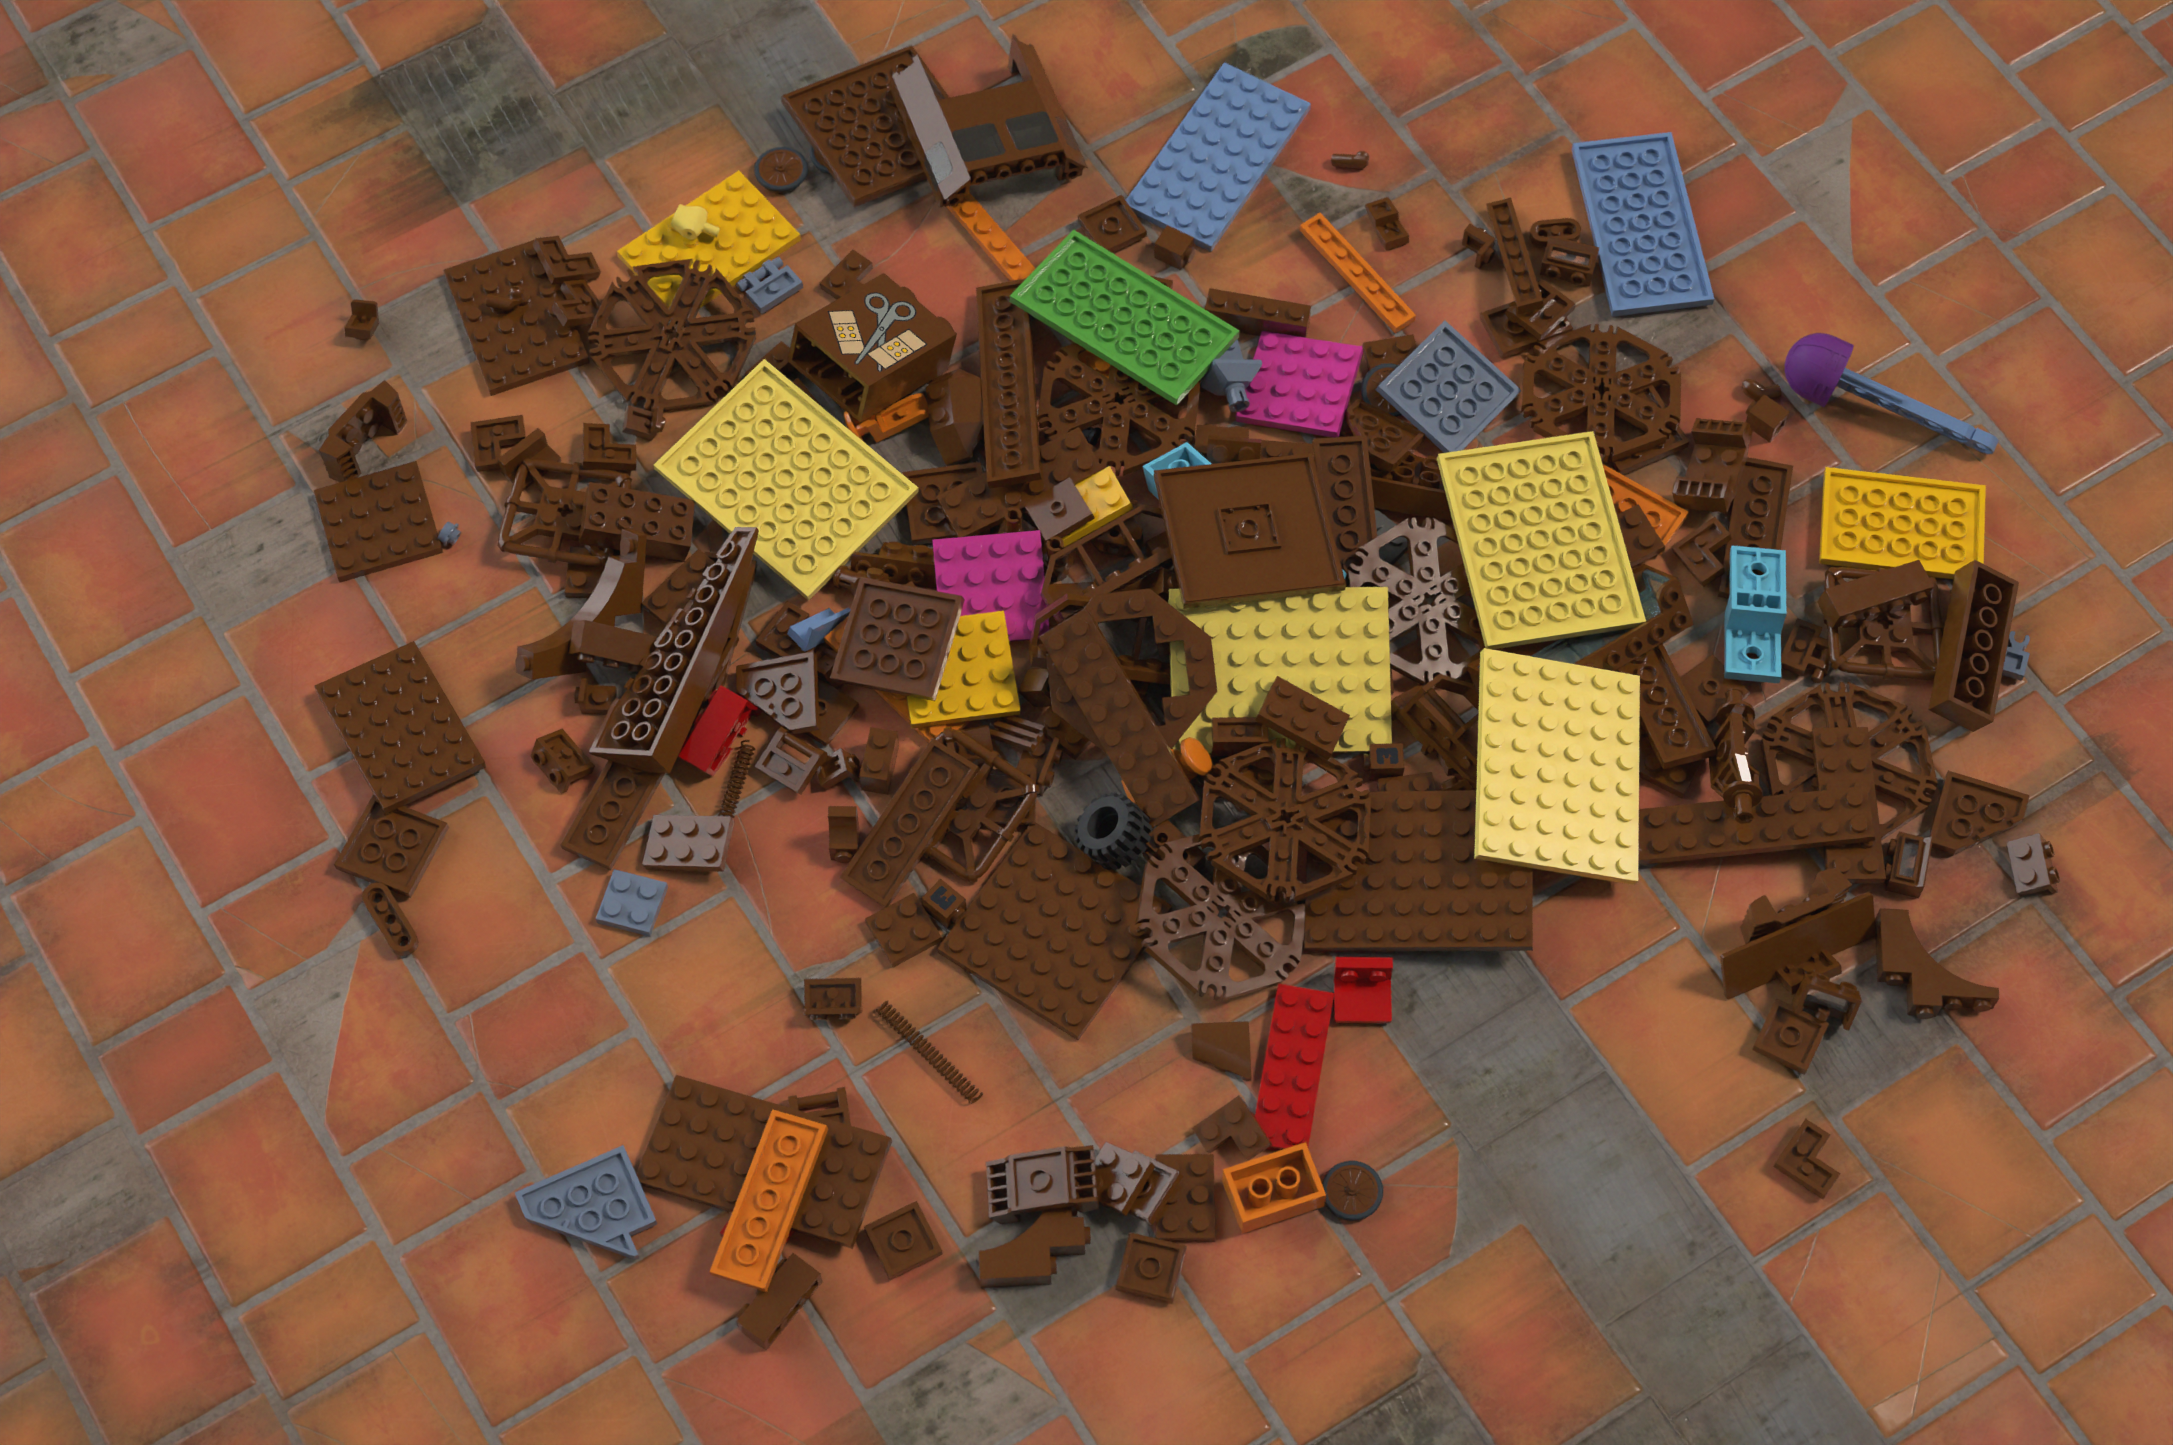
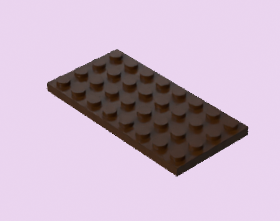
M675 1075L636 1173L641 1186L732 1213L772 1109L827 1125L828 1132L790 1230L853 1249L892 1144L891 1137Z

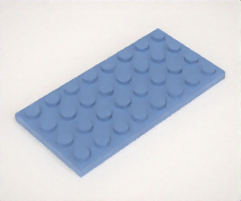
M1224 62L1128 196L1126 202L1136 216L1163 229L1169 225L1194 237L1195 245L1212 252L1310 111L1311 103Z
M1672 132L1573 143L1571 150L1595 247H1600L1597 258L1611 316L1713 305L1714 295Z

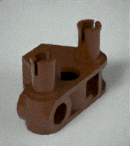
M1011 507L1007 509L1008 512L1005 511V520L1002 522L998 534L1037 531V529L1021 519L1022 513L1018 508ZM1040 533L1045 577L1051 555L1064 549V542L1060 537L1053 536L1046 543ZM1071 554L1055 562L1051 582H1059L1067 577L1069 568L1074 564V558Z

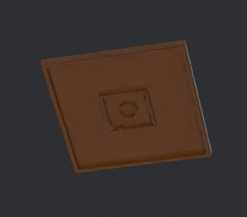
M1312 453L1154 470V481L1183 609L1345 590L1346 583Z

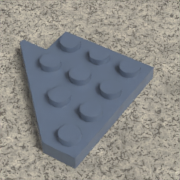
M624 1145L515 1192L527 1222L634 1260L639 1259V1255L631 1236L657 1225V1221Z

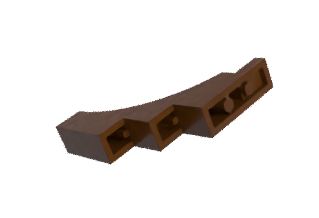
M631 528L622 529L620 555L608 557L597 586L578 613L553 634L536 642L517 646L516 673L531 680L586 672V663L578 661V656L569 654L574 622L588 620L615 627V616L642 613L647 534Z

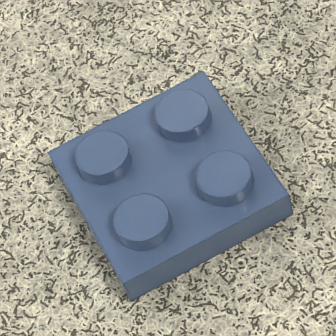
M614 869L596 916L597 923L650 937L665 898L668 884Z

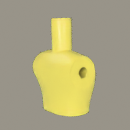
M680 204L670 224L671 228L691 240L696 239L701 232L717 238L720 228L706 222L708 213L700 206Z

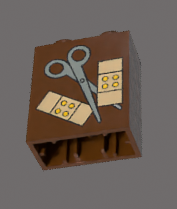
M883 273L795 323L787 361L861 423L946 372L949 367L957 333L945 318L935 316L918 302L916 296L909 288L900 287Z

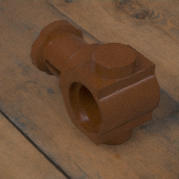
M841 565L834 573L833 585L838 589L842 587L849 589L855 596L860 577L889 582V574L883 573V570L879 568H868L867 572L861 570L857 573L849 570L847 566Z

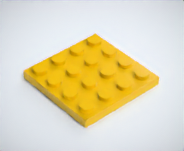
M1004 611L960 616L936 700L931 701L906 696L911 728L1020 715V705Z

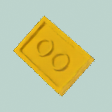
M1110 466L1075 485L1095 519L1061 538L1064 542V547L1134 509Z

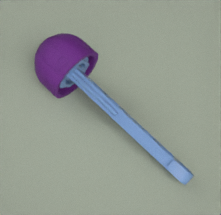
M1825 333L1807 335L1799 339L1786 356L1784 369L1788 384L1799 396L1824 407L1837 386L1957 442L1964 443L1966 446L1979 452L1993 454L1999 440L1992 434L1979 428H1974L1968 423L1845 368L1854 345L1838 337Z

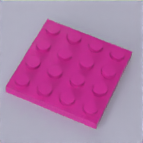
M1262 331L1253 360H1261L1262 366L1245 391L1250 405L1247 409L1236 413V421L1315 435L1338 437L1363 355V347Z
M1040 530L933 540L937 591L963 596L965 601L960 616L1004 611L1009 642L1030 640L1035 614L1047 607L1040 595L1044 582ZM1048 619L1041 623L1039 636L1049 631Z

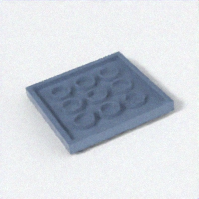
M1446 320L1376 389L1379 394L1417 429L1425 433V436L1444 453L1464 450L1522 391Z

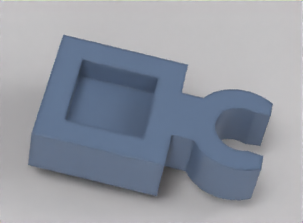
M2011 631L2002 675L2022 681L2030 653L2024 650L2029 644L2030 637L2026 635L2023 642L2019 643L2014 639L2015 631Z

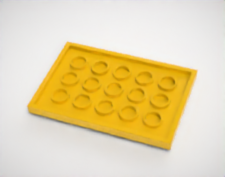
M738 170L686 205L700 206L707 211L706 222L720 228L717 238L701 232L694 240L685 238L670 227L675 214L673 213L619 249L617 254L622 262L634 272L635 276L638 274L633 270V266L693 258V264L696 260L700 261L699 271H705L710 264L712 265L713 273L717 268L733 287L743 279V275L748 272H755L762 267V263L767 260H773L801 241V235ZM680 275L654 277L648 281V285L669 309L683 278ZM718 289L709 290L701 307L722 293Z
M1825 467L1819 564L1869 570L1885 568L1887 570L1920 560L1929 577L1954 579L1955 571L1968 563L1977 560L1984 564L1986 485Z

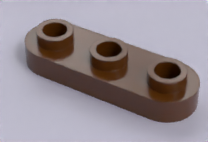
M382 883L368 885L362 893L363 903L391 950L399 956L412 954L418 947V937L392 893ZM377 897H382L380 902H374ZM389 919H396L393 924H387ZM402 941H409L406 946H400Z

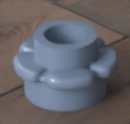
M448 521L440 531L437 539L443 542L444 546H448L449 543L454 545L461 535V531L457 530L459 524L456 523L454 525Z

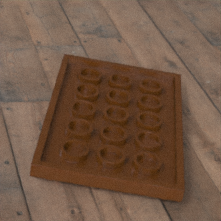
M535 240L443 269L491 396L590 363L577 327H563L551 309L555 301H564L565 297L560 290L559 283L551 284L533 246ZM513 286H520L524 290L523 295L525 298L523 302L506 311L486 306L488 294L505 297L510 294L509 290Z
M414 641L314 686L318 697L385 814L486 768L483 757Z

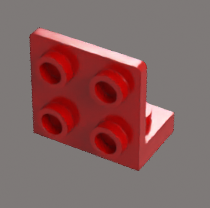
M1335 957L1334 1021L1336 1023L1389 1024L1392 1022L1391 976L1393 957Z

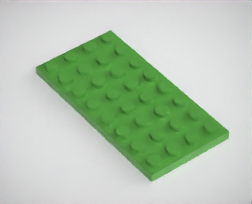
M1072 230L1010 295V302L1175 405L1208 372L1213 360L1219 359L1239 338L1238 329L1075 230Z

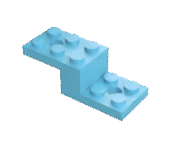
M1731 545L1730 595L1724 614V678L1780 683L1781 631L1787 614L1786 550ZM1751 570H1761L1763 575H1756ZM1754 653L1759 658L1751 659L1746 654Z

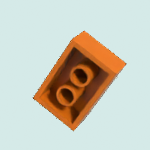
M1306 1142L1223 1169L1222 1183L1242 1234L1325 1206L1326 1193Z

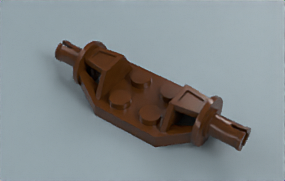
M1732 687L1725 692L1726 703L1722 704L1716 713L1717 721L1721 726L1712 739L1716 753L1715 756L1709 757L1711 788L1723 798L1724 802L1729 807L1735 809L1736 821L1740 824H1748L1754 819L1752 807L1760 803L1763 797L1762 789L1759 786V772L1747 763V748L1744 745L1755 731V710L1751 704L1743 701V691L1738 687Z

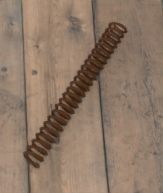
M750 740L741 741L740 750L736 756L737 760H735V765L733 766L734 770L731 771V779L728 781V789L725 790V799L722 800L723 804H721L718 816L729 815L732 819L734 818L732 814L736 813L734 809L737 806L735 804H738L737 799H740L738 794L742 793V785L745 784L743 780L747 779L745 775L748 774L746 770H749L748 765H751V756L754 755L752 751L756 750L752 745H743L744 742H749Z
M889 1001L883 1002L879 1009H876L878 1015H882V1019H886V1022L890 1023L894 1030H898V1034H901L902 1038H905V1041L913 1046V1049H917V1053H921V1057H925V1061H929V1064L933 1065L937 1072H941V1076H945V1080H949V1084H953V1088H957V1091L961 1092L960 1094L965 1099H969V1103H974L983 1096V1092H981L976 1099L971 1101V1098L979 1092V1089H975L967 1097L975 1088V1085L969 1087L971 1081L966 1082L967 1077L961 1079L963 1073H960L951 1082V1079L959 1073V1069H956L947 1078L955 1069V1065L949 1068L951 1062L946 1063L947 1058L942 1059L943 1054H940L934 1062H931L939 1054V1050H936L927 1059L935 1050V1046L931 1047L932 1042L927 1043L928 1039H924L918 1047H915L924 1038V1035L918 1037L920 1031L915 1032L916 1027L911 1028L912 1023L906 1026L908 1020L903 1021L904 1016H900V1012L894 1014L896 1008L892 1009V1004L888 1005Z

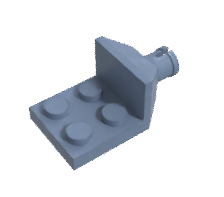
M1237 339L1219 359L1213 360L1208 372L1200 379V387L1218 396H1227L1230 411H1243L1250 405L1245 392L1246 388L1262 366V361L1243 359Z

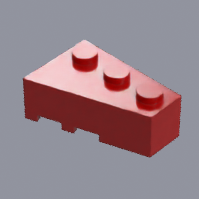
M722 685L710 695L708 707L704 714L701 713L694 723L695 729L691 736L685 739L679 754L680 758L711 776L716 774L733 751L730 746L738 735L743 737L748 731L744 726L752 715L758 717L762 712L751 702Z

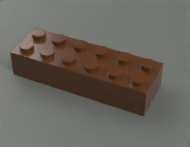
M1977 560L1955 571L1928 708L1929 711L1972 732L1994 721L2019 586L2018 581Z

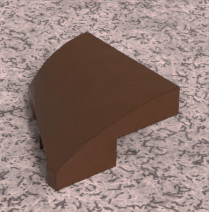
M1249 1021L1191 1023L1192 1059L1201 1063H1211L1218 1070L1223 1072L1228 1070L1242 1076V1080L1251 1081Z

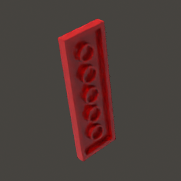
M1278 983L1255 1118L1272 1143L1271 1146L1266 1148L1268 1150L1280 1151L1305 1142L1307 1147H1309L1334 993Z

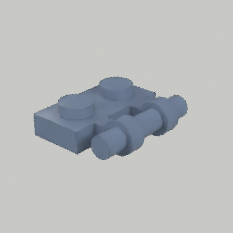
M780 257L772 261L767 260L762 263L761 268L753 273L748 272L743 275L742 280L736 283L741 292L748 287L751 288L746 291V296L761 314L803 288V282L788 265L778 270V268L784 265ZM767 275L769 276L768 278L760 282L761 279H763Z

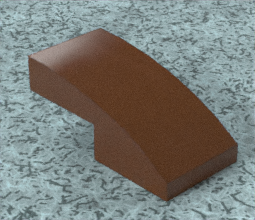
M1389 197L1365 204L1371 224L1385 250L1409 243V234L1399 221V212Z

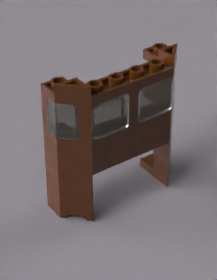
M1012 34L1008 68L1011 74L1020 72L1024 82L937 100L918 54L912 59V64L907 69L902 70L899 74L896 72L892 75L891 94L939 208L963 203L964 196L969 195L971 185H981L997 179L1003 180L1011 176L1029 174L1033 171L1046 168L1052 169L1056 167L1055 175L1058 181L1074 179L1082 176L1083 169L1088 168L1034 46L1030 43L1027 45L1019 41L1014 34Z

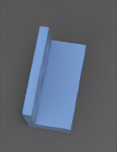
M848 607L835 614L828 608L790 626L788 635L804 651L810 650L824 643V637L849 616L851 609Z

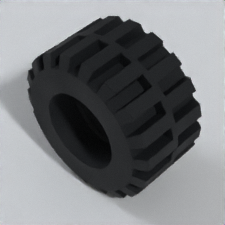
M1111 792L1110 795L1105 793L1101 795L1100 799H1093L1091 801L1092 804L1086 805L1083 809L1084 813L1079 815L1077 819L1079 824L1075 826V832L1077 833L1075 841L1078 843L1077 846L1098 865L1108 870L1111 868L1118 870L1122 865L1124 867L1129 866L1132 860L1136 861L1139 858L1138 855L1141 852L1144 853L1147 848L1145 844L1151 838L1148 833L1152 831V827L1149 824L1150 819L1144 811L1125 795H1119L1116 792Z

